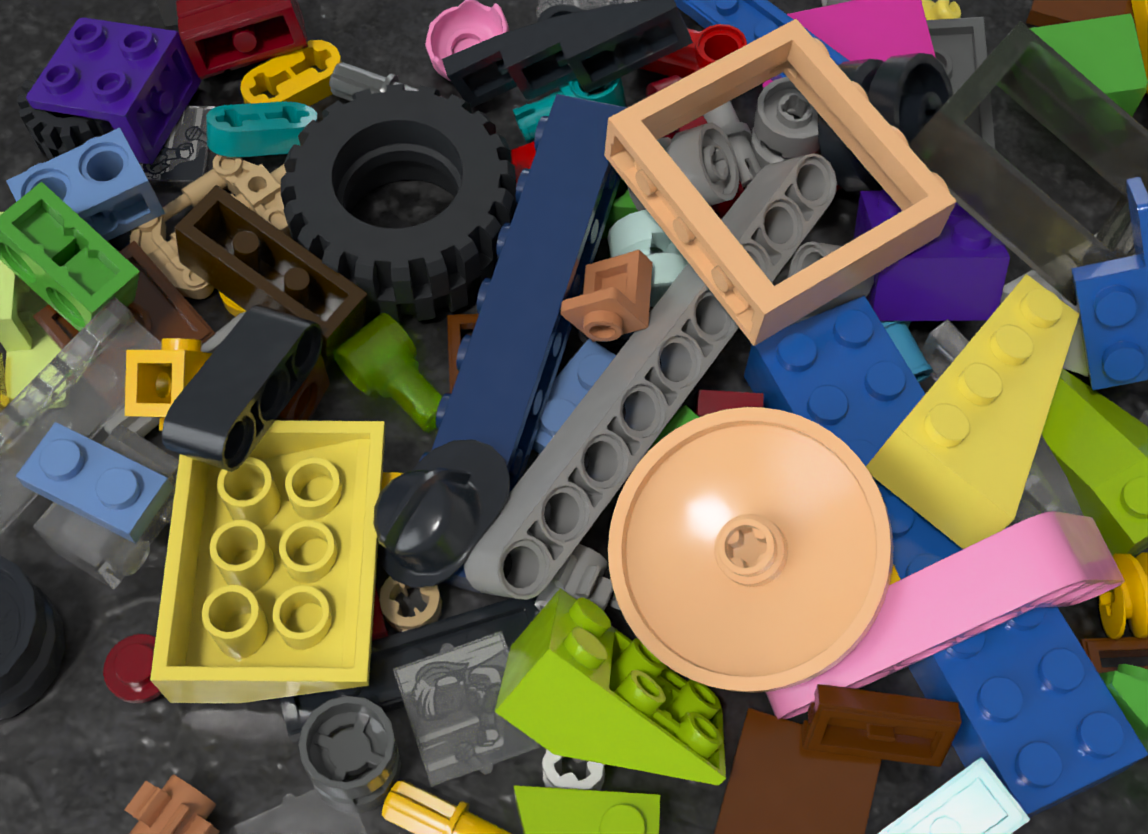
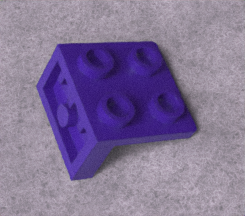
M79 18L28 92L26 99L34 109L109 121L114 130L120 127L138 162L152 165L202 81L194 69L178 31Z

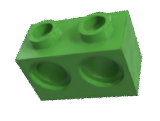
M40 182L0 215V260L86 339L90 340L135 300L140 271L43 182Z

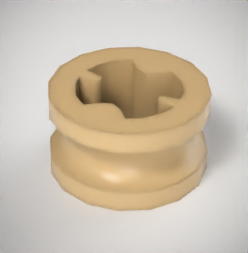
M391 576L386 579L380 590L379 601L382 613L392 629L400 633L438 621L442 611V600L437 585L420 588L422 599L428 604L423 612L414 608L416 616L403 617L400 605L395 599L401 592L405 597H408L407 589L412 587L394 581Z

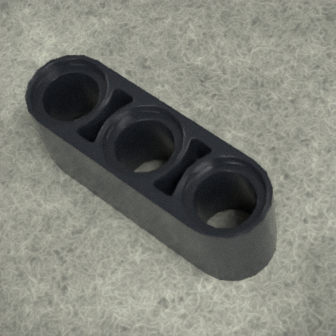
M259 304L252 306L172 403L166 414L162 429V441L165 448L230 472L237 470L245 462L316 365L323 342L321 326L316 322Z

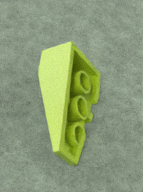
M1062 368L1032 463L1072 514L1092 517L1112 556L1115 553H1126L1135 556L1148 548V426Z

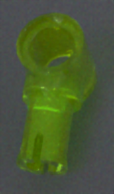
M381 313L334 350L333 355L338 365L360 391L370 395L376 390L382 397L391 396L424 432L427 433L436 428V413L443 396L417 371L419 363L415 360L417 357L416 348L404 329L391 316Z

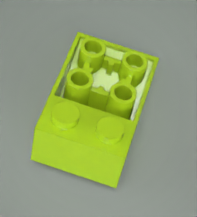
M560 588L511 645L495 712L552 754L718 786L726 779L723 713L717 696L702 683L691 679L688 681L684 680L657 659L638 638L632 641L611 626L610 619L606 613L592 601L582 597L576 600Z

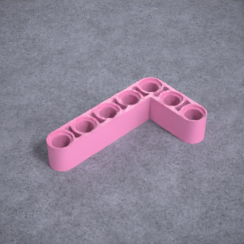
M1056 511L1038 514L889 585L885 601L875 622L856 648L841 662L805 683L786 689L766 692V695L777 719H789L808 712L810 703H815L814 693L817 684L859 689L1038 607L1073 606L1104 594L1120 586L1125 580L1092 517Z

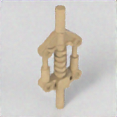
M217 154L212 161V170L184 187L181 196L162 207L165 214L131 230L130 243L135 241L183 297L193 299L209 297L214 287L180 263L175 232L170 235V241H165V222L188 206L192 205L195 207L215 185H218L222 189L231 191L233 194L230 195L291 238L281 198V178L286 173L284 164L269 173L262 164L258 166L242 160L241 157H226Z

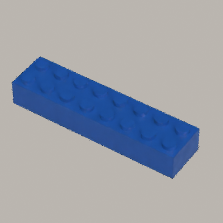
M865 295L790 325L755 346L751 344L744 377L753 393H764L763 408L793 413L826 428L845 442L860 458L865 467L925 395V392ZM873 477L888 510L894 546L893 564L900 579L963 550ZM1038 607L908 666L925 698L957 702L959 704L962 723L952 742V746L964 767L967 768L982 757L1029 818L1121 774L1148 756V752L1058 607Z

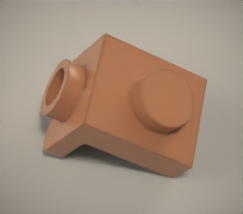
M636 250L586 265L583 295L563 300L561 315L593 342L613 341L623 334L648 328L653 262L640 250Z

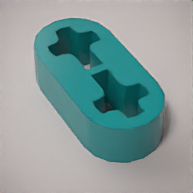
M286 101L218 106L206 114L207 146L214 153L226 157L288 154L294 144L300 145L298 135L312 120L317 122V112L306 104Z

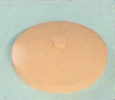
M742 407L710 413L691 420L669 433L646 453L630 474L618 497L609 530L608 562L612 587L625 620L636 637L657 659L675 672L707 686L733 692L757 693L786 689L805 683L837 665L856 648L875 622L885 601L893 568L894 546L892 527L882 494L868 469L845 442L831 431L802 416L777 409Z

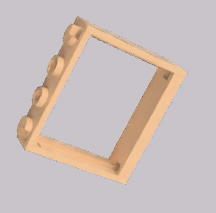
M797 19L608 118L604 156L753 346L939 237L957 202L950 194L945 181L938 174L931 172L909 147L903 133L898 128L890 126L869 102L864 89L846 76L831 59L825 45L819 39L813 38ZM783 72L901 208L902 212L774 286L657 140Z

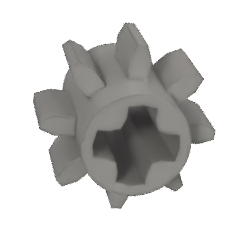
M578 544L547 587L538 595L535 602L537 609L541 611L561 588L576 600L580 597L586 598L604 611L613 592L611 580L603 577L608 567L607 560L596 551Z

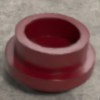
M147 634L129 636L118 642L108 653L104 662L103 676L109 690L119 699L128 703H144L162 694L150 681L155 636Z

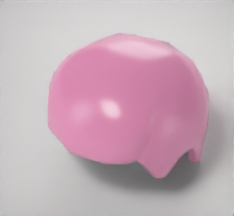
M465 0L458 7L444 10L430 23L425 46L434 69L442 77L449 80L442 61L443 58L510 30L502 8L497 3L492 7H488L477 0Z

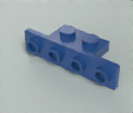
M1141 177L1126 179L1135 255L1071 268L1088 377L1092 390L1148 380V193Z

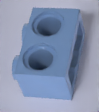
M120 127L100 137L92 138L83 145L47 162L36 164L27 171L6 180L16 202L40 182H43L106 241L165 214Z

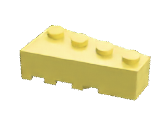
M1026 274L867 464L866 468L871 476L962 549L1004 530L1015 519L1079 313Z

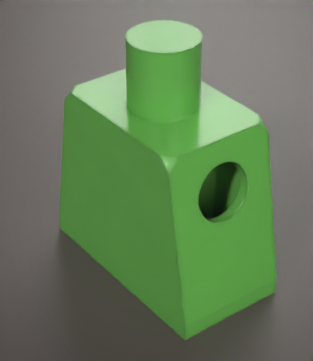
M1131 13L1028 28L1013 63L1015 72L1051 130L1064 133L1088 129L1098 149L1115 147L1128 138L1130 131L1126 122L1134 115L1147 91L1148 85L1136 27Z

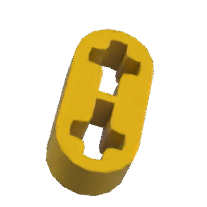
M323 40L308 41L309 47L277 56L248 72L241 81L240 90L244 103L286 101L311 106L332 95L329 81L335 66L338 63H342L338 49L331 43ZM316 65L324 71L318 73L316 69L310 67ZM268 90L272 95L277 96L269 99L265 94L261 93Z

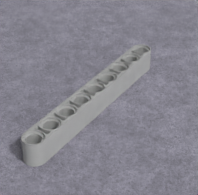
M815 153L766 165L757 173L723 217V223L771 282H773L832 202L837 186L835 171L828 160ZM689 263L650 311L648 328L633 333L509 493L499 516L471 551L464 562V570L467 580L476 590L481 593L524 600L538 596L547 587L739 328ZM623 404H625V409H626V417H625V420H624V418H623V413H622ZM586 451L588 452L589 456V467L587 472L584 466V457ZM549 500L551 506V518L548 524H546L544 512L545 506ZM510 553L512 568L505 579L503 565L507 554Z

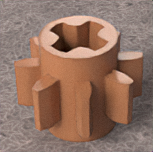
M173 774L162 789L145 781L124 809L139 820L129 834H218L220 832L211 823L206 821L217 804Z

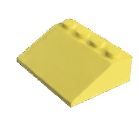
M275 420L245 462L232 472L180 454L150 681L170 703H246L369 686L378 537L373 520L374 506L382 491L386 431L384 421Z

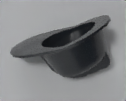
M473 439L454 440L433 449L417 463L412 471H407L392 479L384 487L374 506L373 525L378 537L377 555L381 567L394 581L412 588L433 587L451 578L463 565L476 544L497 519L508 499L510 475L504 458L488 444Z

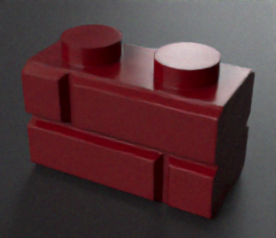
M297 0L176 1L179 35L200 80L222 74L226 69L235 70L309 47L303 15Z

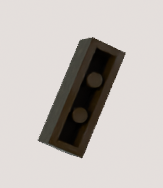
M215 185L174 227L180 263L244 310L248 311L252 306L259 304L318 323L323 331L320 354L322 355L325 368L331 364L364 326L367 293L340 273L324 265L322 260L218 185Z

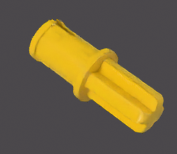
M399 780L394 784L384 801L382 816L386 821L413 834H512L468 812L469 803L461 801L456 806L405 780Z

